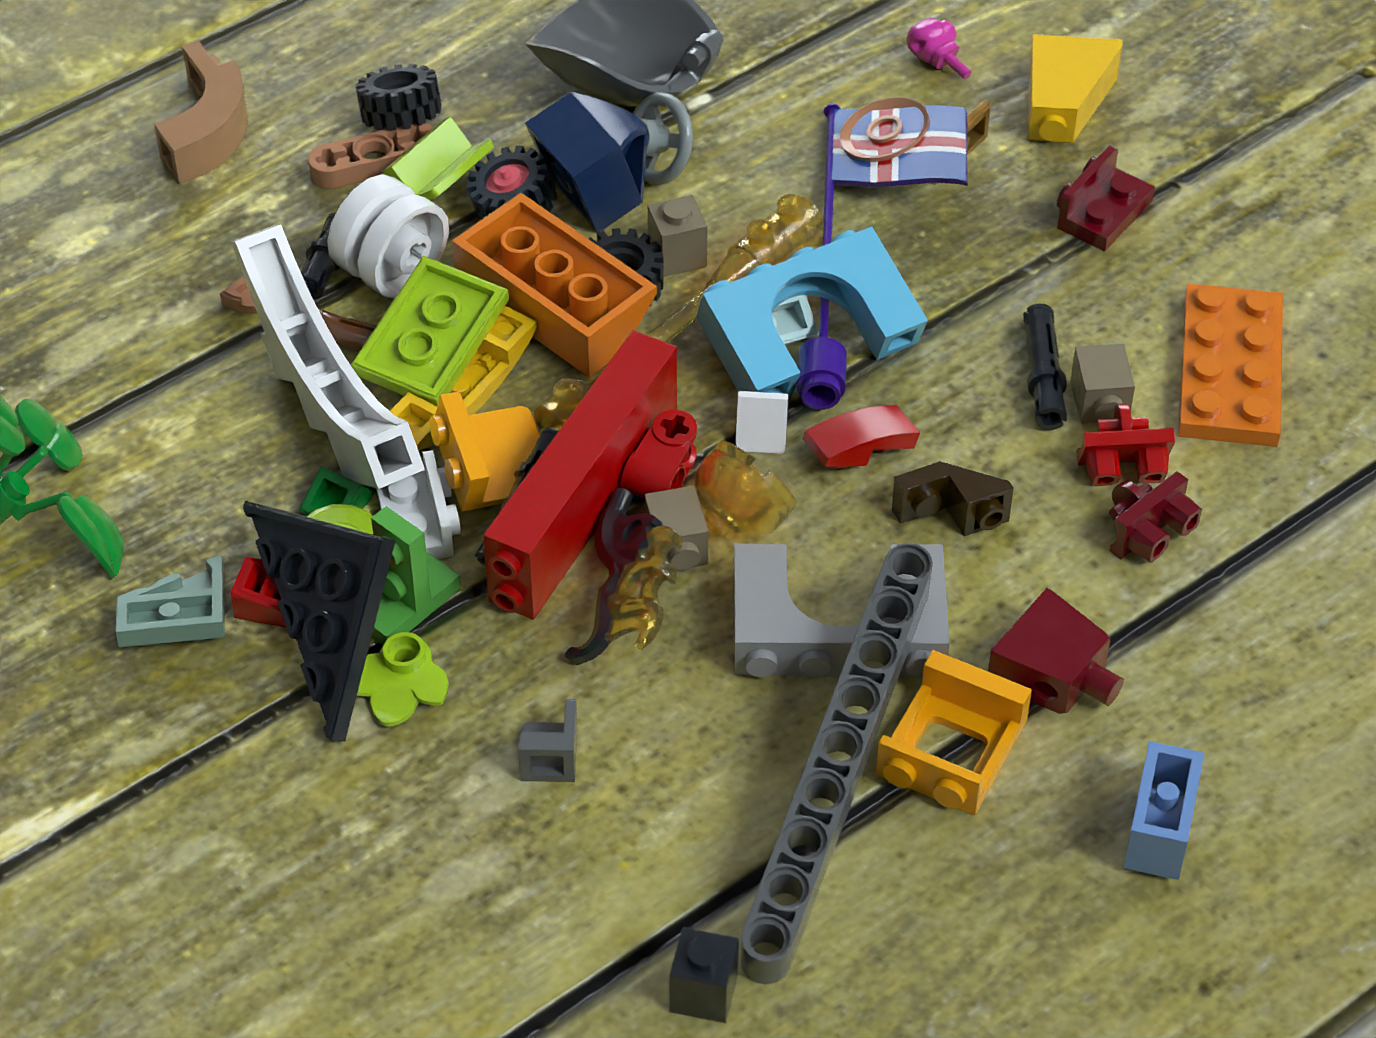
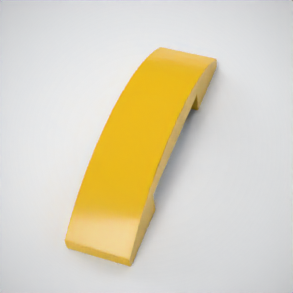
M507 306L504 307L450 392L460 391L468 415H474L503 383L532 339L537 329V321ZM408 392L390 412L408 422L418 451L434 445L430 432V417L435 416L437 406Z

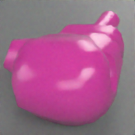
M927 18L914 24L909 29L906 39L907 45L915 56L932 64L937 69H942L948 65L964 80L971 75L972 71L956 58L959 46L955 43L956 30L952 23L946 20L939 21L934 18Z

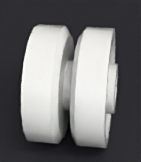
M384 174L371 177L354 188L340 205L331 223L327 240L329 256L336 265L353 276L361 277L367 286L382 296L395 299L422 256L440 261L449 236L448 217L442 208L425 197L415 195L410 187L396 178Z

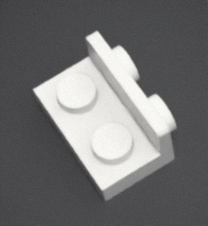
M433 450L423 452L425 470L380 489L376 488L380 510L385 506L389 507L423 531L426 551L437 559L454 557L452 536L461 534L457 508L455 504L446 506L445 497H451V488L446 479L445 467L437 468Z

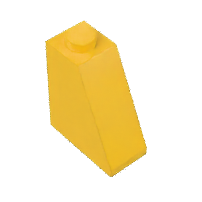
M1033 34L1029 62L1028 140L1073 143L1118 79L1122 39Z

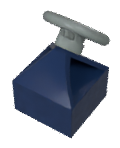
M570 92L525 122L538 154H542L545 158L555 186L597 233L643 203L644 181L654 185H663L676 179L686 167L692 151L693 129L690 116L679 99L664 92L654 93L644 98L635 108L633 114L608 102ZM658 106L666 107L673 113L678 125L679 134L670 133L669 128L663 125ZM669 147L677 148L676 156L669 167L662 171L653 170L660 153L666 152Z

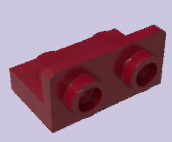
M1111 145L1098 157H1091L1086 163L1082 174L1073 183L1068 182L1064 185L1056 203L1057 207L1060 208L1057 229L1104 252L1151 203L1155 191V186L1116 168L1118 149Z

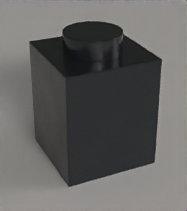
M682 927L669 975V1012L726 1023L738 977L739 938Z

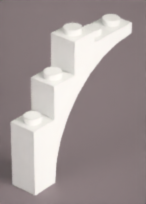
M274 225L232 241L231 244L264 329L261 336L277 379L294 383L310 428L327 432L342 475L357 483L380 489L425 470L408 422L393 415L373 396L337 345L307 288L282 226Z

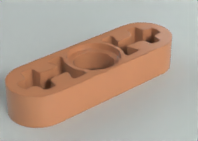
M413 123L411 124L412 128L408 129L398 126L396 130L388 131V129L317 146L310 152L308 157L311 180L319 187L332 189L382 175L386 167L429 132L433 126L427 123L420 126ZM372 151L385 153L379 159H366L363 157V155Z

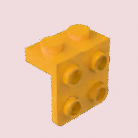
M460 391L441 394L436 414L430 417L431 436L434 444L440 448L445 463L446 479L450 488L455 491L461 511L503 504L516 480L514 476L515 470L519 463L526 461L539 437L531 411L527 407L517 406L468 415Z

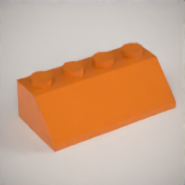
M519 193L452 240L454 268L508 289L509 301L505 306L537 321V329L533 338L589 378L606 366L631 331H636L657 294L656 285L523 193Z

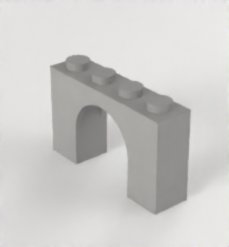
M734 544V675H752L755 677H767L770 675H805L808 677L840 675L860 624L851 626L823 624L809 618L795 606L787 586L786 544ZM891 544L890 549L898 544ZM918 544L930 553L933 561L929 595L899 676L923 678L924 664L932 650L948 655L949 629L943 544ZM909 574L898 575L903 579H916V577ZM891 617L881 619L882 621L891 624L900 622L899 620ZM875 661L864 663L869 668L877 669L884 667L883 664Z

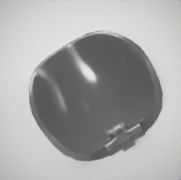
M575 0L527 40L525 45L548 69L566 84L590 97L611 104L637 107L644 98L651 94L664 92L677 98L697 86L715 64L724 39L713 20L693 0Z

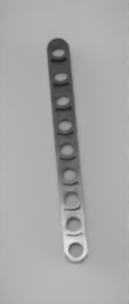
M898 544L889 550L884 559L744 924L741 936L740 963L743 972L756 983H776L784 978L791 968L929 595L933 561L930 553L918 544ZM909 574L916 577V579H903L898 575ZM891 617L899 620L900 622L891 624L886 623L881 619ZM875 661L883 664L884 667L877 669L869 668L864 663ZM859 706L868 712L853 714L847 711L846 708ZM837 751L844 752L851 758L839 761L832 759L828 754ZM824 798L831 801L834 805L827 808H819L812 805L810 801ZM805 845L813 848L816 853L810 856H799L793 853L791 849L796 846ZM785 893L796 897L798 902L785 906L774 902L772 898L778 894ZM766 942L774 944L780 951L774 955L765 956L755 952L753 947Z

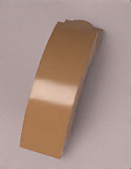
M199 41L182 46L187 80L201 99L187 111L154 123L160 158L179 184L202 176L225 162L241 144L248 125L243 80L235 60L221 64L215 54L210 56Z

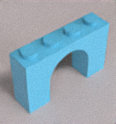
M873 227L857 233L854 230L843 232L836 236L829 244L816 249L805 247L795 252L789 260L774 266L769 263L762 264L751 270L746 277L731 283L727 280L719 281L711 285L702 294L696 315L738 391L788 394V397L793 395L801 372L779 336L772 318V311L787 299L800 295H812L837 303L851 316L876 360L917 344L928 321Z

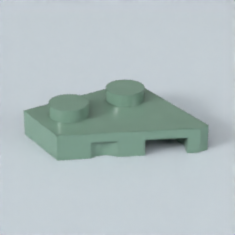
M222 556L207 559V570L182 580L181 576L176 572L159 579L152 586L138 588L118 596L116 636L119 648L192 640L201 641L225 637V572Z

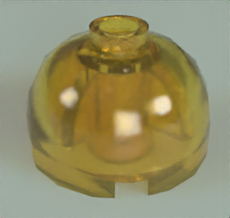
M723 440L704 458L697 470L694 483L701 508L706 512L704 518L707 527L722 538H725L729 532L742 539H756L772 533L791 514V511L797 504L795 497L770 470L764 474L753 466L752 463L755 460L753 456L734 444Z

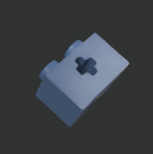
M1149 741L1123 868L1179 880L1190 833L1204 752Z

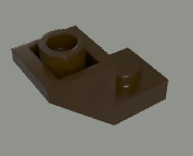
M939 461L894 477L892 511L901 524L919 517H929L937 511L946 508L965 537L982 530L995 529L1002 523L1008 522L1010 520L1014 488L1008 480Z

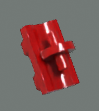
M1117 404L1114 409V419H1098L1097 432L1083 433L1081 448L1076 450L1078 465H1086L1092 486H1110L1118 483L1121 478L1120 463L1136 462L1138 482L1143 484L1161 483L1168 474L1169 454L1176 442L1174 428L1149 429L1148 417L1132 418L1128 404Z

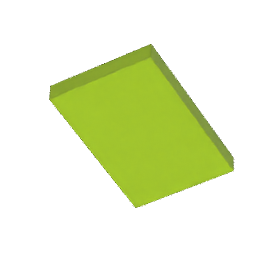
M422 256L352 362L351 367L360 378L404 396L410 392L438 406L440 395L451 392L509 301L508 289Z

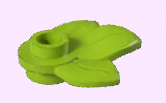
M401 632L389 637L379 653L367 655L357 696L371 697L370 703L375 719L382 726L391 727L407 721L415 712L419 702L427 705H442L448 693L449 683L445 671L432 662L429 646L418 635L410 632Z

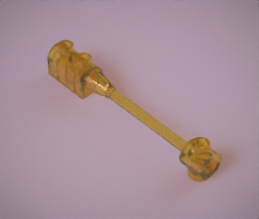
M787 194L780 197L775 211L765 219H757L748 224L747 234L728 249L727 256L706 282L705 287L650 332L648 336L666 343L674 339L697 319L696 315L702 294L711 285L723 280L731 283L746 277L751 270L762 264L769 263L774 266L789 260L795 252L805 247H813L814 249L821 247L824 222L817 207L807 198L796 194ZM598 377L589 384L580 379L571 378L558 381L553 387V395L534 411L535 422L539 430L541 431L544 427H550L559 431Z

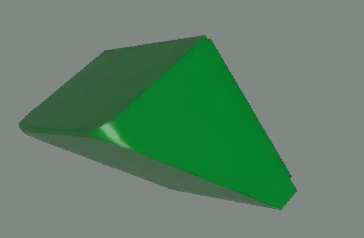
M321 466L298 511L309 515L314 510L331 504L353 505L364 509L370 502L374 492L355 481Z

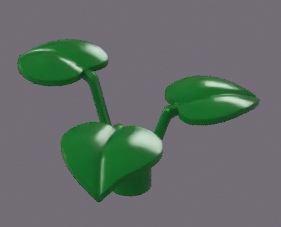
M0 395V451L3 453L0 457V525L10 516L19 521L29 513L57 505L64 521L93 553L112 580L118 575L124 543L121 532L115 522L97 503L85 495H80L74 499L69 492H62L26 504V496L30 494V489L23 477L47 454L60 468L66 471L76 468L81 463L83 456L78 440L67 427L54 419L36 401L24 399L16 406L14 412L12 407ZM19 424L23 432L40 447L16 472L10 470L7 473H3L11 458L19 455L26 446L24 434L16 428Z

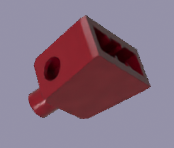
M1046 588L990 651L988 672L1032 689L1030 702L1059 714L1068 713L1084 693L1109 706L1118 696L1124 683V678L1105 668L1110 645L1108 634L1049 588Z

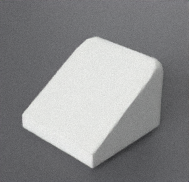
M738 391L737 451L782 454L785 452L788 394Z

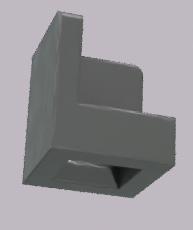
M565 699L564 723L527 722L524 724L523 732H520L519 735L521 781L575 782L578 732L576 699Z

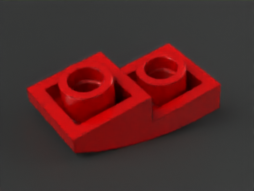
M882 405L850 411L827 419L805 430L802 439L825 467L842 469L845 466H867L873 449L888 452L892 449H914L921 432L897 405Z

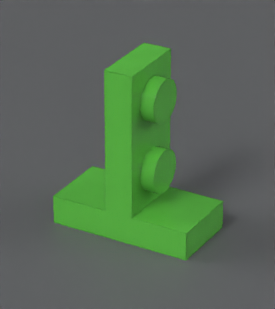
M387 506L371 518L373 535L396 540L372 633V638L382 646L392 635L410 632L461 589L460 575L426 551L424 532Z

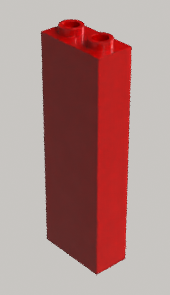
M634 330L631 331L484 533L489 602L505 612L518 613L532 620L536 618L595 533L600 514L607 508L614 489L621 488V477L626 462L632 452L640 445L654 419L666 410L677 409V346Z

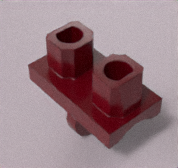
M1176 471L1154 489L1148 483H1144L1140 487L1131 481H1124L1118 484L1112 491L1114 507L1109 510L1111 518L1115 521L1114 525L1117 530L1118 539L1110 545V552L1121 560L1133 551L1152 563L1164 553L1169 544L1170 535L1161 528L1168 525L1181 536H1187L1199 525L1202 508L1186 496L1189 479Z

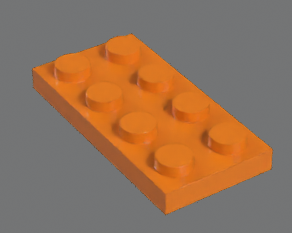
M1187 283L1184 299L1179 437L1278 447L1281 434L1283 293Z

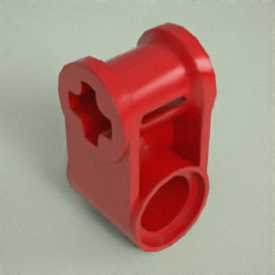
M678 409L666 410L660 413L654 419L638 448L632 452L626 462L620 487L644 499L645 494L682 488L697 459L696 448L693 445L697 435V423L693 416L686 411Z

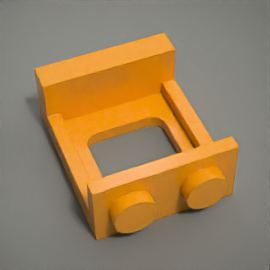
M932 650L924 664L922 685L891 738L883 735L878 742L876 775L886 778L888 782L897 787L909 788L936 799L937 802L947 808L960 809L975 816L1027 722L1032 689ZM939 723L983 741L986 748L973 771L915 748L926 728L930 724Z

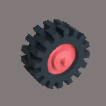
M516 146L515 151L511 153L509 147L501 148L502 155L497 157L494 152L486 155L488 162L484 163L479 160L474 165L477 172L470 171L468 175L467 191L481 220L519 193H523L549 212L553 208L552 201L557 199L556 186L545 158L542 154L538 155L537 151L533 148H529L526 152L524 146Z

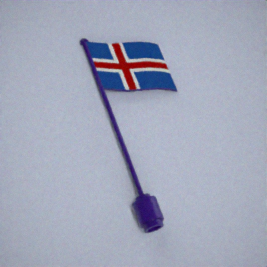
M836 103L827 104L823 111L828 121L822 246L832 241L834 185L889 187L925 183H948L968 186L966 108L942 105L924 106L929 115V126L923 138L914 147L888 160L864 162L847 155L840 141L843 125L858 109H841ZM917 107L872 110L865 114L853 127L850 136L851 143L857 151L867 155H885L898 151L910 144L919 135L924 125V116ZM886 115H894L901 119L903 128L896 138L884 143H875L868 138L866 130L873 120ZM893 121L882 122L873 129L872 134L875 136H886L897 128V123ZM820 297L818 337L811 338L800 346L797 366L801 372L797 380V392L807 406L818 410L829 409L837 405L846 390L847 352L839 341L828 337L829 299Z

